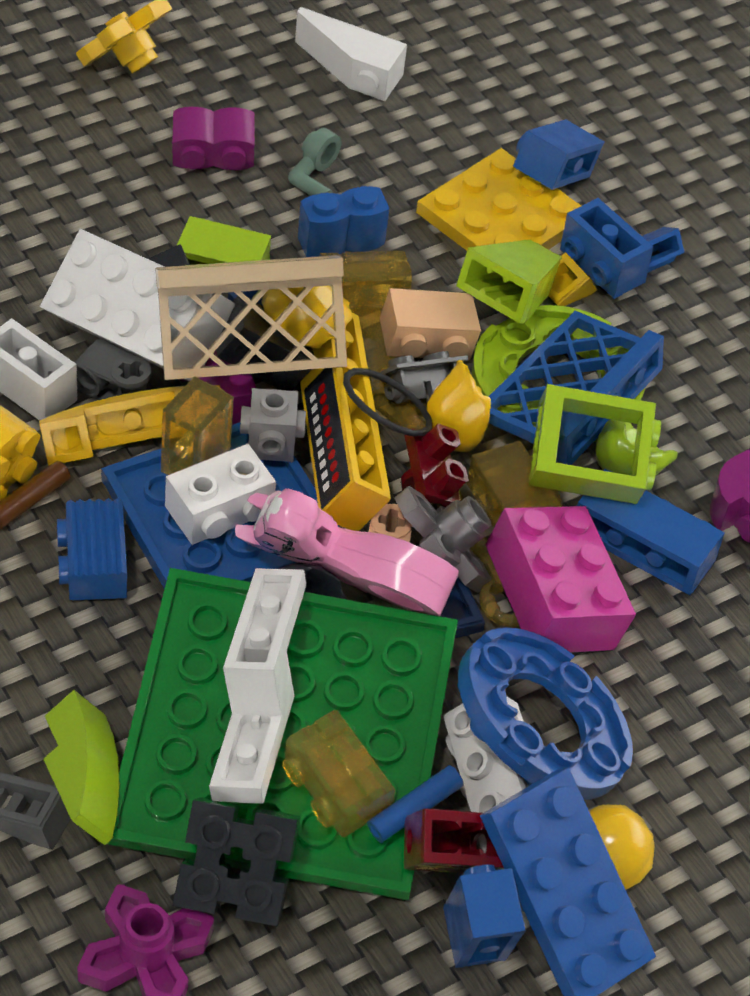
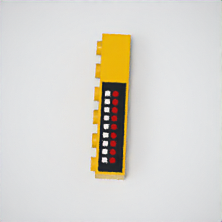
M352 313L351 320L347 323L345 329L347 366L312 369L302 379L300 385L304 411H306V426L318 506L322 511L331 515L337 522V525L349 530L359 531L391 500L378 422L364 413L353 402L343 385L344 374L352 368L368 369L359 316ZM331 338L323 343L319 349L313 348L314 356L316 358L336 357L335 338ZM354 375L350 377V384L355 394L365 405L376 412L370 377L367 375Z

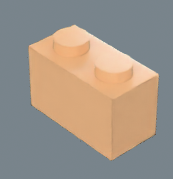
M390 288L380 316L387 356L402 357L412 355L415 358H423L429 354L448 351L450 357L468 355V360H470L481 332L474 299L468 293Z

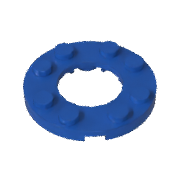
M508 627L497 628L484 633L463 655L458 670L457 687L465 710L471 720L470 728L473 734L485 742L507 766L523 777L529 786L557 769L569 767L584 800L596 799L608 793L630 768L633 746L625 717L606 686L597 676L591 681L583 668L570 662L575 655L546 637L527 630ZM512 679H527L544 686L556 695L570 710L579 727L581 738L579 749L577 748L574 752H560L554 743L550 742L547 746H544L541 736L531 725L516 720L515 716L518 714V710L507 703L505 689L509 686L508 682Z

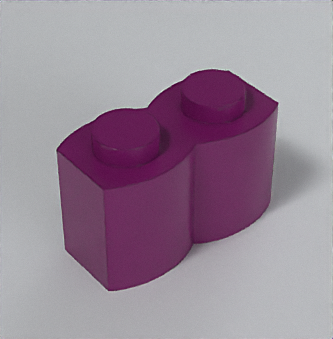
M183 107L174 110L172 137L173 165L183 169H205L215 166L225 170H244L254 167V112L237 107L222 108L216 111L202 107Z

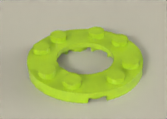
M556 305L539 306L525 323L519 324L511 318L499 323L497 326L492 323L481 335L475 348L472 377L476 382V386L481 388L482 394L489 397L517 369L518 363L528 354L534 352L574 311L609 325L612 323L584 310ZM579 328L570 335L571 340L594 337L593 334ZM621 346L606 348L608 356L625 354L629 351ZM598 349L575 352L585 359L600 357ZM597 370L599 378H603L606 375L605 370ZM521 384L522 389L528 388L526 385ZM645 388L635 397L636 400L642 401ZM540 400L526 402L528 410L539 409ZM519 403L500 405L496 409L503 413L521 411Z

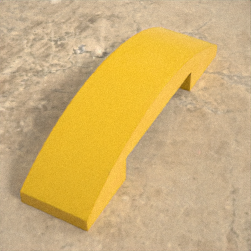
M219 385L177 386L128 393L73 407L39 421L48 466L55 461L66 463L93 457L92 450L177 433H182L183 439L228 430Z

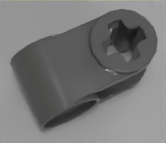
M97 339L74 362L77 364V391L85 396L101 400L118 395L151 390L148 387V381L151 378L149 362L142 357L135 356L116 347L107 340Z

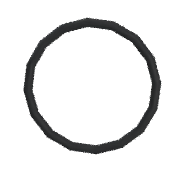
M352 368L344 374L343 385L349 397L364 413L376 422L407 436H425L432 429V418L425 405L399 382L382 373L366 368ZM354 375H367L396 388L421 411L426 420L425 427L421 430H411L381 417L365 405L355 394L350 384V377Z

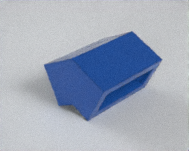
M662 227L642 236L654 247L653 252L657 250L660 252L651 257L648 272L675 261L676 256L685 253L679 228Z

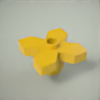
M154 0L129 17L125 11L105 23L107 27L96 35V39L76 52L77 57L85 67L113 50L123 67L127 66L131 73H135L158 58L154 51L156 45L148 34L147 29L150 28L149 25L171 11L172 7L167 0Z

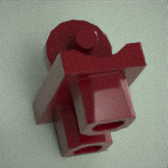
M437 424L425 436L404 435L411 469L401 476L402 490L410 486L422 493L429 503H438L445 506V508L455 500L461 501L459 489L469 479L467 470L462 463L451 458V452L460 445L458 431L442 424Z

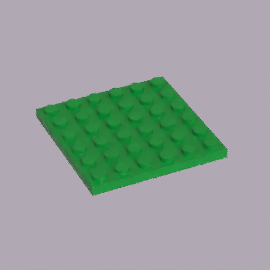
M175 568L169 569L119 771L118 811L113 838L107 843L108 845L195 860L198 845L185 842L192 803L198 797L212 799L209 785L232 715L223 667L251 582ZM304 592L287 648L294 699L264 803L229 802L240 804L238 818L253 821L259 809L301 816L294 856L290 863L279 861L276 876L409 900L414 870L404 868L405 827L380 843L370 832L367 821L431 777L458 620ZM234 847L231 855L225 854V863L230 864L231 868L250 869L251 861L243 858V849Z

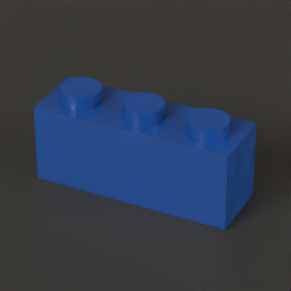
M648 491L644 492L637 504L583 495L577 506L587 507L607 551L691 596L715 563L725 533L707 521L689 514L669 501L659 498Z

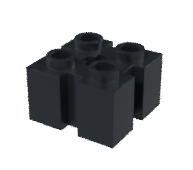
M203 797L194 799L185 842L196 844L198 847L195 860L187 858L180 865L173 906L215 914L220 908L221 902L238 905L235 918L278 926L282 918L289 878L276 876L279 861L290 863L294 856L301 816L259 809L253 821L238 818L240 804L212 801V799ZM234 847L243 849V858L251 861L250 869L243 868L240 874L232 872L231 865L225 863V854L231 855Z

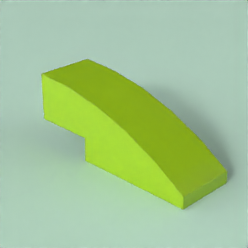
M73 690L44 716L58 746L43 760L71 820L103 845H106L113 838L118 811L120 783L116 745L106 715Z

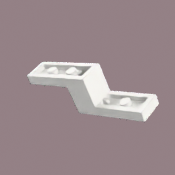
M255 569L223 667L232 715L209 785L212 801L264 803L294 699L287 648L306 588L304 570Z

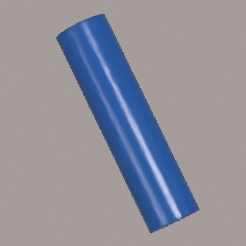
M448 765L368 820L367 826L372 835L380 843L393 836L405 827L406 816L421 809H431L462 788L464 782L460 774L453 766Z

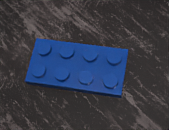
M569 767L555 770L479 815L504 869L512 868L519 902L563 996H598L656 957Z

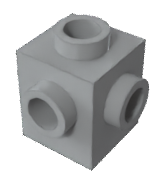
M252 388L251 407L242 406L240 434H249L248 444L260 460L293 462L295 437L304 438L306 411L297 410L298 391Z

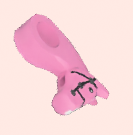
M292 489L275 491L270 495L254 493L247 499L250 504L260 509L261 512L255 525L236 524L235 534L240 540L294 562L320 565L346 584L407 611L441 616L459 572L446 560L428 550L395 537L380 533L339 528L334 518L319 508L316 500Z

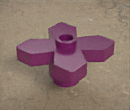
M122 884L117 885L105 908V920L116 937L88 944L77 967L78 982L107 992L136 977L142 996H185L188 991L189 979L177 961L204 954L214 931V917L187 908H182L169 915L160 906L150 903L147 893Z

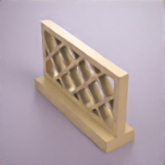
M332 255L155 268L165 380L347 366L342 257ZM331 285L332 305L319 317L302 302V299L314 286ZM304 287L297 296L287 289ZM280 289L292 300L275 321L256 305L267 290ZM259 290L251 300L241 292ZM234 292L247 305L228 324L210 307L222 293ZM198 294H212L205 303L196 296ZM188 295L201 306L184 328L170 317L169 296ZM297 305L316 321L299 342L280 326ZM252 308L271 324L254 346L234 329ZM206 311L226 328L208 349L189 333ZM332 314L334 330L325 323ZM170 323L180 331L172 342ZM323 327L335 337L336 357L316 358L304 346ZM276 329L295 345L283 361H270L259 351ZM232 333L250 350L238 364L226 365L213 353L228 335ZM186 336L204 354L193 367L173 369L172 350ZM300 351L310 358L293 360ZM255 354L264 361L248 363ZM209 357L218 364L217 366L201 367Z

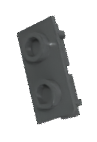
M448 351L429 354L423 357L424 361L416 362L412 355L402 356L389 360V368L379 373L399 382L419 400L427 398L424 383H426L430 398L436 387L456 366L457 361L462 360L464 362L468 360V355L450 357ZM386 383L384 392L387 399L393 400L395 403L411 401L396 388Z

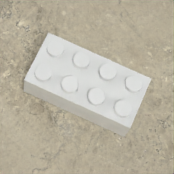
M79 229L40 307L69 324L100 339L107 340L115 346L133 355L142 357L163 369L155 268L164 266ZM198 294L196 296L205 303L212 294ZM188 295L168 297L170 317L184 328L201 306ZM220 295L210 308L227 322L236 304ZM206 311L189 333L208 349L220 336L224 326ZM170 323L172 342L180 331ZM186 336L172 350L173 369L193 367L204 354ZM185 378V380H187V381H189V382H191V383H194V384L196 383V381H197V379H198V378Z

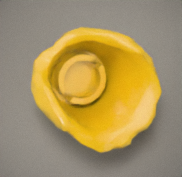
M330 285L314 286L302 299V302L317 316L321 317L332 305V287ZM304 287L287 289L297 296ZM280 289L267 290L262 297L264 312L274 321L292 302ZM343 298L346 329L347 323L351 320L352 311L349 308L350 302ZM297 305L280 326L299 342L316 321ZM332 314L325 323L334 330ZM321 327L305 346L319 349L323 343L335 337Z
M458 360L456 366L436 387L427 401V411L432 418V428L437 424H442L458 431L460 445L454 450L457 452L471 451L482 441L489 423L491 399L488 396H484L481 388L476 386L468 366L462 360Z
M603 804L589 810L625 890L639 884L652 869L655 850L652 832L647 827L645 821L625 805Z

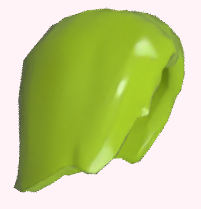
M611 419L606 422L596 440V460L602 470L607 469L613 473L625 475L632 474L637 429L633 428L631 423ZM651 447L649 462L656 463V475L676 460L677 451H663L658 447Z

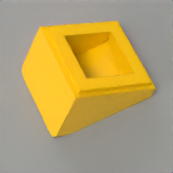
M566 252L562 254L549 297L557 306H566L597 291L591 279Z

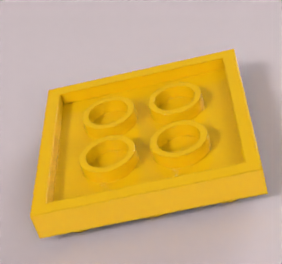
M500 148L418 200L416 213L466 251L468 247L529 239L547 249H551L562 241L567 213L581 205L558 188L552 190L514 168L513 165L516 158Z

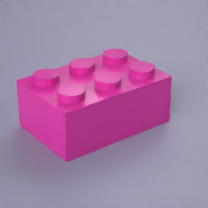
M587 507L504 508L485 546L520 628L546 637L569 652L615 650L636 613Z

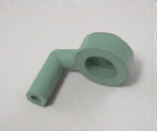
M327 128L311 132L305 138L302 145L303 159L288 174L289 182L309 196L320 193H332V190L309 175L315 169L317 171H324L334 162L341 148L342 141L340 136Z

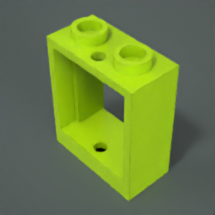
M547 384L539 401L528 485L637 504L646 490H652L655 481L656 463L649 461L651 447H657L661 432V421L654 419L656 403ZM562 411L637 424L632 474L625 475L556 463Z

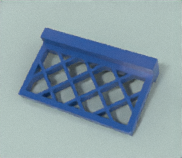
M574 311L489 396L491 399L489 423L534 444L536 427L532 423L537 422L538 409L528 410L526 402L540 400L547 384L553 385L551 377L574 374L576 382L556 384V386L635 399L663 369L664 336L648 330L639 338L578 311ZM579 328L593 334L594 337L571 340L570 335ZM621 346L629 350L625 354L608 356L606 348ZM598 349L600 357L577 360L575 352ZM568 354L570 361L553 364H547L546 362L549 356ZM605 370L606 375L603 378L583 379L582 372ZM544 378L546 386L522 389L521 384L525 380ZM519 403L521 411L503 413L496 410L500 405ZM562 411L556 463L572 465L598 438L609 419Z

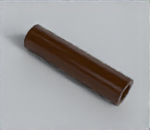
M55 461L0 501V529L70 480L71 475L68 468L61 461Z

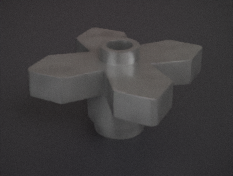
M410 486L394 497L403 516L424 537L420 540L419 545L421 548L446 560L459 570L458 578L465 586L477 593L492 582L483 562L470 549L485 537V530L491 526L488 515L472 497L467 496L462 501L455 500L446 508L440 506L437 510L433 508L422 493Z

